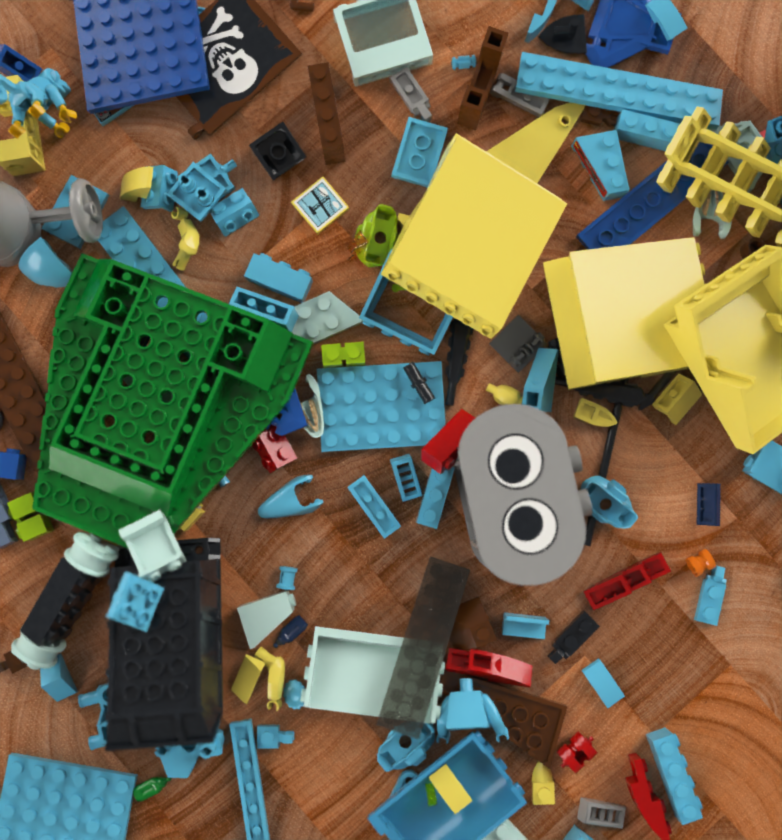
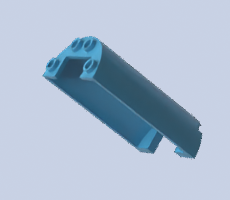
M477 730L476 732L472 731L384 801L368 814L367 819L381 836L385 833L390 840H482L527 802L523 797L525 794L524 789L518 782L514 784L505 771L508 768L500 757L498 759L495 758L492 754L495 750ZM444 764L448 765L473 800L456 814H454L428 778Z

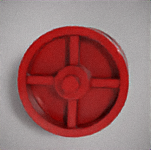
M577 731L570 738V744L565 743L556 751L563 759V763L560 766L562 768L565 766L570 767L574 773H578L585 766V760L590 761L598 754L592 746L594 738L592 736L585 738Z

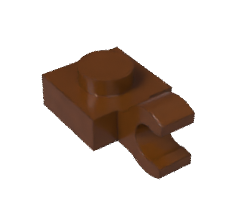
M9 651L3 654L6 661L0 663V673L10 668L13 674L27 667V663Z

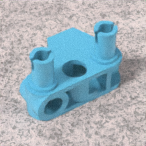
M108 683L99 685L96 691L78 695V703L81 708L97 703L101 707L97 723L99 735L88 738L90 750L105 747L108 728L105 714H107Z
M218 729L214 743L155 747L157 749L155 754L161 758L167 777L188 778L199 756L207 759L211 756L223 754V744L225 741L223 730Z

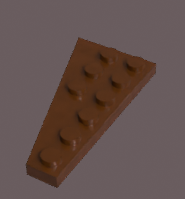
M446 668L444 669V675H442L440 683L443 684L442 693L449 696L450 692H460L459 679L471 678L473 691H481L483 694H487L495 704L504 726L508 729L509 741L522 748L530 756L536 758L550 769L568 707L566 704L471 675L447 672Z

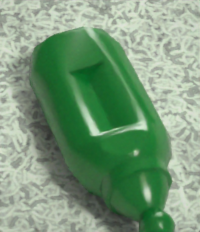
M153 777L137 785L133 790V795L137 802L144 801L160 793L172 778Z

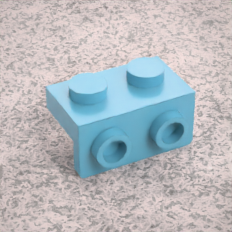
M165 165L151 166L154 167L151 189L147 199L141 198L140 207L144 209L162 208L166 211H173L174 200L167 193L177 182L178 172Z
M243 188L216 203L209 212L224 236H228L259 216L258 211Z

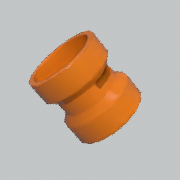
M706 549L699 551L698 556L686 558V563L695 577L703 575L706 569L712 570L716 568L715 560Z

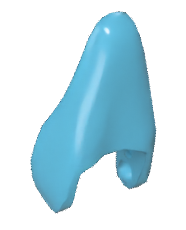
M313 475L297 476L281 487L258 508L259 516L266 519L304 515L317 510L324 503L323 499H315L314 503L302 506L295 494V486L303 484V482L310 483Z

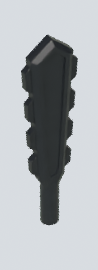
M456 318L450 323L452 336L448 341L450 351L447 353V361L449 365L445 369L449 382L445 404L448 406H454L457 383L464 376L465 372L463 364L467 362L466 350L470 348L471 343L469 336L473 334V328Z
M555 378V385L568 387L566 378ZM619 381L574 389L582 396L592 395L594 399L598 400L605 398L610 403L616 404L621 402L623 406L630 408L640 405L647 399L643 389L638 387L637 384L627 383L622 385Z

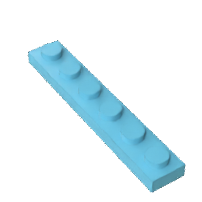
M252 718L233 721L229 725L247 840H270Z

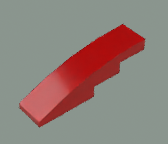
M660 551L607 577L583 592L594 611L632 594V591L670 573L671 569Z

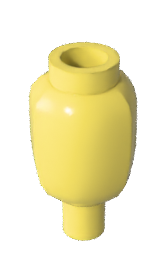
M489 383L486 391L492 393L494 400L500 405L522 404L523 397H521L520 392L510 386L499 385L496 387Z

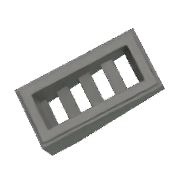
M581 797L577 818L584 824L623 829L626 806ZM597 808H599V809H598V815H597V818H596V817H595V816H596V810H597ZM607 809L606 819H604L605 810ZM616 810L615 821H612L613 811Z

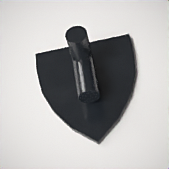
M584 15L560 18L548 25L538 36L546 45L557 51L568 54L587 53Z

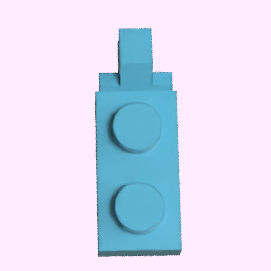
M716 565V568L712 569L711 575L707 574L706 578L703 579L694 620L717 626L727 579H724V567Z

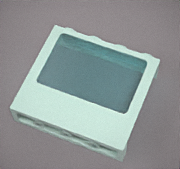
M358 0L356 3L342 4L333 9L335 23L337 22L352 70L355 87L393 76L406 67L411 71L432 64L433 52L416 0Z

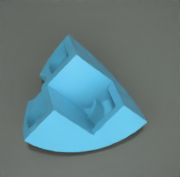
M42 237L26 249L18 265L22 273L34 283L54 288L66 287L73 272L70 266L57 256L49 243Z

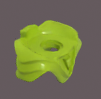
M379 204L373 212L365 217L363 224L359 225L356 230L354 239L358 242L357 256L368 267L384 265L390 249L394 247L398 239L397 215L393 207ZM378 232L386 236V241L382 244L377 243L374 239L375 234Z

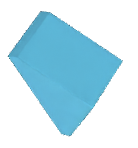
M61 653L57 655L58 661L54 667L40 668L41 688L57 702L78 692Z

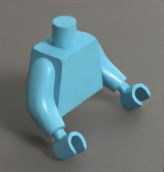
M471 678L459 679L460 692H450V695L445 697L441 704L440 718L436 721L438 733L436 742L439 743L440 738H444L446 744H448L451 736L449 730L491 729V727L496 732L497 742H500L501 735H505L507 740H509L508 729L504 726L491 698L481 691H473Z

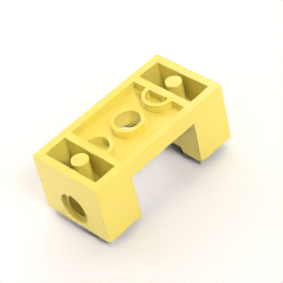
M18 75L6 77L14 84L23 81ZM9 97L4 104L0 105V114L3 117L13 116ZM26 111L22 126L26 131L18 139L13 138L0 141V166L12 176L46 171L38 119L36 120Z

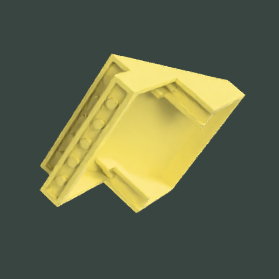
M456 133L447 145L424 196L406 220L381 275L422 298L427 303L441 309L446 314L453 316L465 325L470 326L482 335L492 339L502 329L567 203Z
M694 237L570 252L569 257L543 262L568 390L637 376L644 378L689 369L663 324L676 316L674 305L707 284H704L703 275H705L704 264L700 263L698 257L701 254L700 245L695 243Z
M764 245L674 305L676 316L663 324L735 447L751 454H755L782 433V247Z

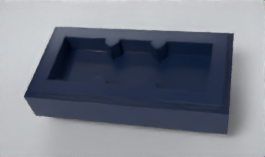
M697 483V525L720 526L721 484Z

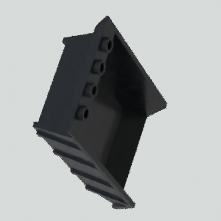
M220 538L177 540L186 562L182 563L179 569L171 572L168 570L161 574L159 579L152 582L163 587L164 590L147 631H142L111 618L107 621V628L109 629L108 669H106V676L108 677L107 714H105L108 728L105 745L106 751L214 743L223 716ZM121 545L117 546L119 548V557L115 560V567L110 569V579H108L110 606L113 601V595L118 590L124 573H131L139 577V571L130 550ZM202 547V553L197 554L196 550Z

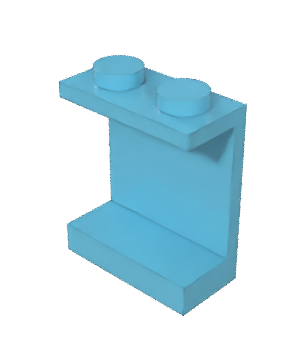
M770 441L755 454H751L745 459L743 464L745 467L742 472L782 494V446L774 441Z

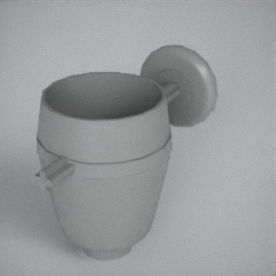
M79 178L72 183L69 192L70 207L36 211L21 191L0 181V267H11L19 264V260L26 249L41 237V223L73 220L79 236L85 242H97L102 234L103 216L98 195L90 182Z

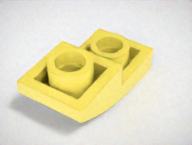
M444 764L428 777L454 814L473 801L447 764Z

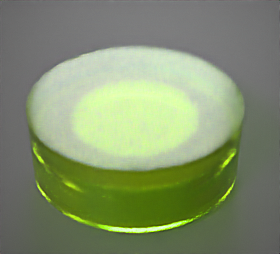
M426 783L425 792L428 807L436 806L435 787L432 783Z

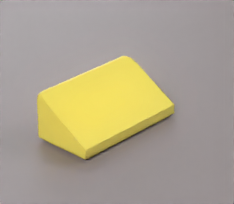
M247 654L231 688L245 704L251 698L265 665V662Z

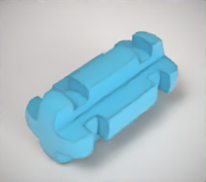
M458 56V59L453 57L451 60L452 69L456 70L457 67L458 69L470 68V66L476 67V56Z

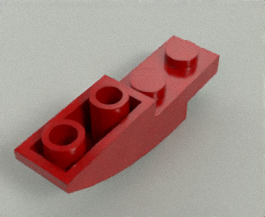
M449 648L446 665L447 672L484 677L492 682L531 687L533 666L528 663L477 649L465 651Z
M637 753L628 754L633 776L625 777L632 800L644 820L662 840H670L669 835L672 834L669 822L665 820L666 806L663 799L660 800L653 793L652 785L646 778L645 772H648L647 764Z

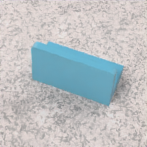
M504 613L502 635L545 639L546 625H549V620L542 616Z

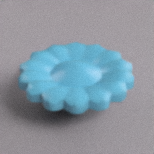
M297 679L289 680V682L285 683L283 689L285 703L290 708L292 707L293 710L301 709L304 706V702L300 701L302 688L305 689V686L302 685L301 681H297Z

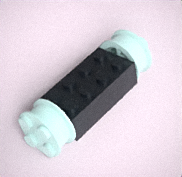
M77 532L73 536L74 543L72 547L65 550V557H62L22 625L20 637L13 641L11 645L12 654L27 663V666L33 670L52 668L56 665L58 653L66 648L65 638L71 634L72 626L82 615L84 605L92 598L95 586L101 582L103 577L109 574L111 562L118 559L119 548L91 533Z

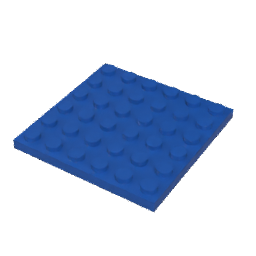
M73 0L86 106L90 114L210 90L197 0Z

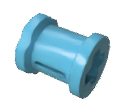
M280 566V578L276 588L295 590L294 579L298 568Z

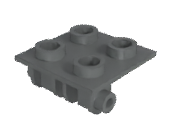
M519 315L489 343L518 373L536 356L538 348H544L547 345L543 340L545 337L540 332L537 334Z

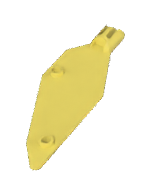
M566 103L554 107L486 152L535 183H538L583 112L585 105Z

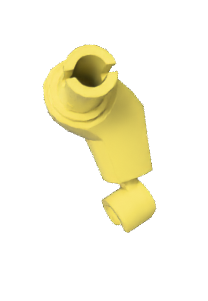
M176 207L178 212L172 211L171 217L181 221L178 224V229L182 239L178 245L180 250L172 265L184 271L191 256L197 253L200 235L192 220L187 219L188 212L183 208Z
M260 647L255 653L254 658L265 662L264 666L269 671L267 698L270 701L267 703V709L270 710L272 703H275L277 706L276 711H278L282 707L280 698L284 686L285 661L281 656L275 657L263 647Z

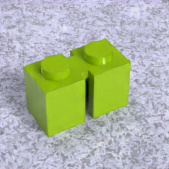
M364 341L345 343V347H341L340 343L321 345L324 368L343 367V360H346L347 367L366 366Z
M30 492L7 503L9 507L8 514L11 519L17 521L16 532L23 542L32 541L54 531L49 516L45 514H38L25 520V518L38 513V511L32 509L34 492Z

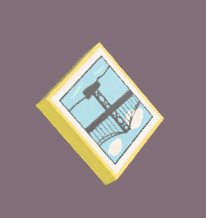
M323 176L291 202L317 235L349 210L348 205Z

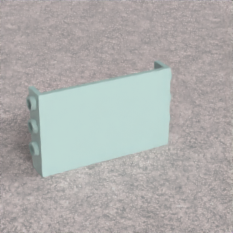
M315 626L313 645L309 644L307 658H311L310 667L306 666L304 672V680H307L306 689L302 688L300 702H304L305 708L434 724L436 719L439 720L441 706H437L438 697L442 696L443 684L439 683L440 675H444L445 662L441 661L443 643Z

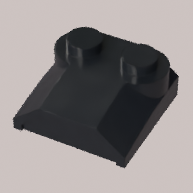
M281 122L249 144L253 154L273 181L307 158L284 122Z

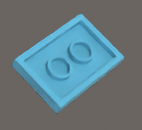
M408 117L391 177L428 187L437 168L448 128Z
M73 175L70 176L52 209L70 207V188L72 183L79 178ZM94 187L102 210L110 195ZM73 220L44 223L41 228L81 249L85 242L79 236Z

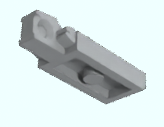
M406 67L389 77L391 84L411 114L413 113L415 117L419 115L422 121H431L432 114L428 110L430 108L429 99L409 69Z

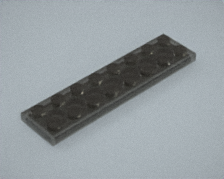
M430 556L376 723L377 726L419 740L470 569Z

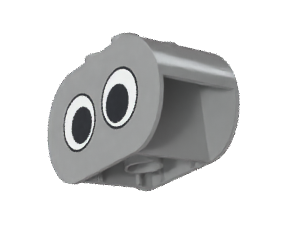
M507 404L482 413L464 431L459 443L458 457L453 465L474 555L493 574L507 582L518 585H539L551 582L565 574L578 560L586 538L584 516L592 515V504L588 491L586 489L578 490L574 473L582 471L579 449L576 445L568 447L566 437L559 425L549 415L532 406Z

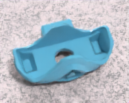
M592 476L583 481L580 490L586 489L588 491L592 504V516L597 521L610 524L616 528L626 529L632 527L638 519V515L633 510L630 498L626 494V488L614 479L609 481L601 476ZM603 499L611 501L609 509L603 510L600 508V502Z
M407 721L392 729L378 749L377 761L386 772L393 769H404L412 765L418 766L426 759V752L434 743L435 729L433 724ZM403 735L411 738L412 743L408 748H403L399 743L400 737Z

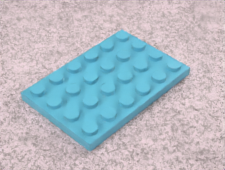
M442 362L415 363L422 377H426V383L435 399L426 404L423 403L417 391L412 389V383L403 367L410 363L317 369V382L324 419L321 452L425 446L446 425Z
M11 753L8 757L0 798V840H126L134 797L133 790L136 786L138 774Z

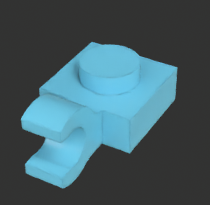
M259 724L257 726V748L278 749L280 742L291 744L295 740L294 731H280V725Z

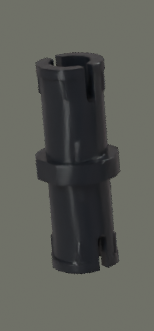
M411 362L403 367L412 383V389L417 391L423 403L426 404L435 399L426 383V377H422L415 363Z

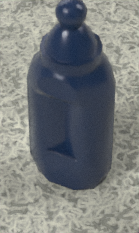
M300 615L293 618L281 629L273 647L277 648L278 645H285L295 640L306 630L307 622Z

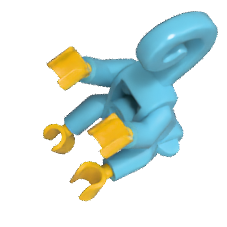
M51 68L44 69L38 77L32 78L27 82L20 81L17 84H14L0 74V105L4 104L9 97L13 118L12 126L8 131L16 139L26 131L22 127L26 111L50 129L54 128V133L59 138L64 137L65 133L69 132L70 127L67 123L61 122L57 124V120L46 113L49 106L54 103L56 108L60 110V120L71 123L70 117L77 118L76 112L67 109V104L64 101V98L71 92V89L65 81L61 80V76L56 70Z

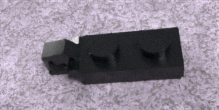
M583 610L554 639L555 642L552 644L554 649L548 655V658L556 664L563 657L565 659L569 658V656L571 657L600 626Z

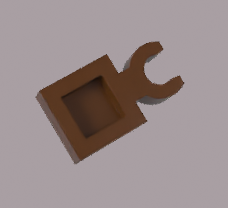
M585 105L580 122L600 126L603 121L607 126L615 127L617 121L611 120L610 116L617 117L619 112Z

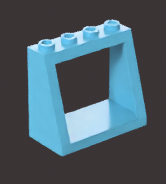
M390 249L359 318L368 327L374 328L376 326L382 329L381 333L386 336L393 337L394 335L400 338V342L407 346L413 344L419 347L418 351L430 356V353L435 355L453 316L445 314L431 341L373 312L389 281L388 278L381 275V272L392 251Z

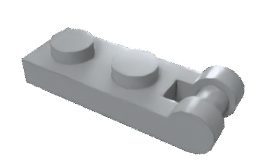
M499 73L496 78L497 83L492 86L490 94L496 98H502L537 117H541L550 99L515 92L517 80L504 73ZM507 85V86H509L510 88H509V90L507 91V90L503 89V87Z

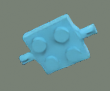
M209 154L196 163L227 189L220 199L236 189L228 176V172L238 167L233 159L222 166L214 159L212 154Z

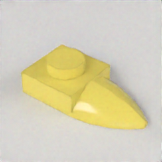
M580 398L573 416L577 420L600 427L613 426L618 423L608 409L584 398Z
M538 761L532 773L533 805L555 804V789L551 770Z

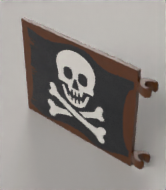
M215 0L199 14L210 90L176 96L198 122L188 129V133L194 140L198 139L204 130L211 136L302 55L300 50L255 0Z

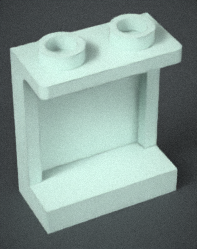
M161 510L118 530L121 538L126 541L138 568L140 578L149 582L156 581L161 577V574L168 570L170 572L175 571L182 566V563L186 562L168 520Z

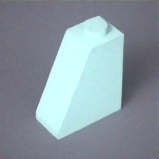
M289 590L242 604L237 608L250 649L255 648L295 610L296 600L294 594H290Z

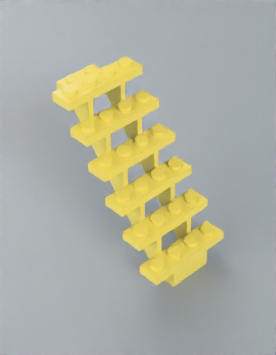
M696 107L691 116L683 118L672 141L667 146L664 154L668 160L663 170L659 173L656 182L665 192L672 193L681 175L694 177L695 180L689 187L685 197L694 207L698 208L702 207L710 190L725 193L715 211L724 222H731L740 205L755 208L752 215L748 217L745 228L752 236L760 238L769 220L782 222V209L777 207L782 198V159L778 164L766 159L771 148L763 137L756 136L748 149L736 144L741 132L733 122L726 121L719 134L708 130L707 127L712 118L703 107ZM699 142L713 145L701 168L688 163ZM728 157L743 160L730 183L718 177ZM758 172L773 175L769 179L767 187L760 198L747 192ZM782 230L776 235L775 243L778 247H782Z

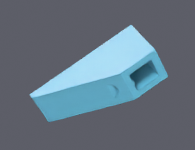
M538 348L524 386L522 405L532 406L544 412H551L559 349Z

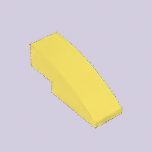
M141 167L126 173L122 178L119 199L137 202L138 197L147 199L151 189L154 167Z

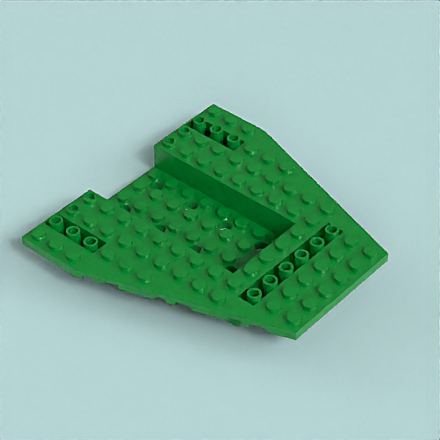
M81 253L55 309L56 323L52 334L54 336L53 349L50 352L47 378L48 393L45 395L46 410L45 415H43L39 447L41 454L37 469H39L38 480L35 483L32 509L128 548L126 541L121 538L118 530L158 510H161L166 516L175 534L288 404L314 344L313 341L297 336L267 318L112 259H96ZM163 297L168 298V303L165 307H158L159 299ZM200 313H207L208 318L205 322H197V316ZM146 336L150 337V344L146 347H141L140 340ZM183 352L190 353V359L187 362H181L179 359ZM126 376H132V384L124 387L123 379ZM168 391L172 392V400L164 403L162 395ZM108 416H113L115 419L111 427H106L104 423ZM148 432H154L155 439L152 443H146L144 440Z

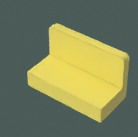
M678 373L652 405L656 410L667 415L673 424L677 425L702 396V393L695 381Z

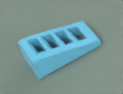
M406 454L390 459L402 502L423 496L411 455ZM408 462L407 466L397 468V465H401ZM409 470L411 472L410 474L399 476V473ZM413 479V482L402 485L401 483L403 481ZM416 488V490L404 493L405 489Z

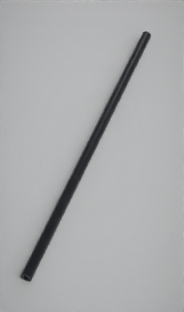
M629 378L620 380L621 384L626 385ZM621 402L614 404L612 414L618 423L609 426L598 476L605 479L623 407ZM592 515L588 517L584 545L590 547L597 521Z

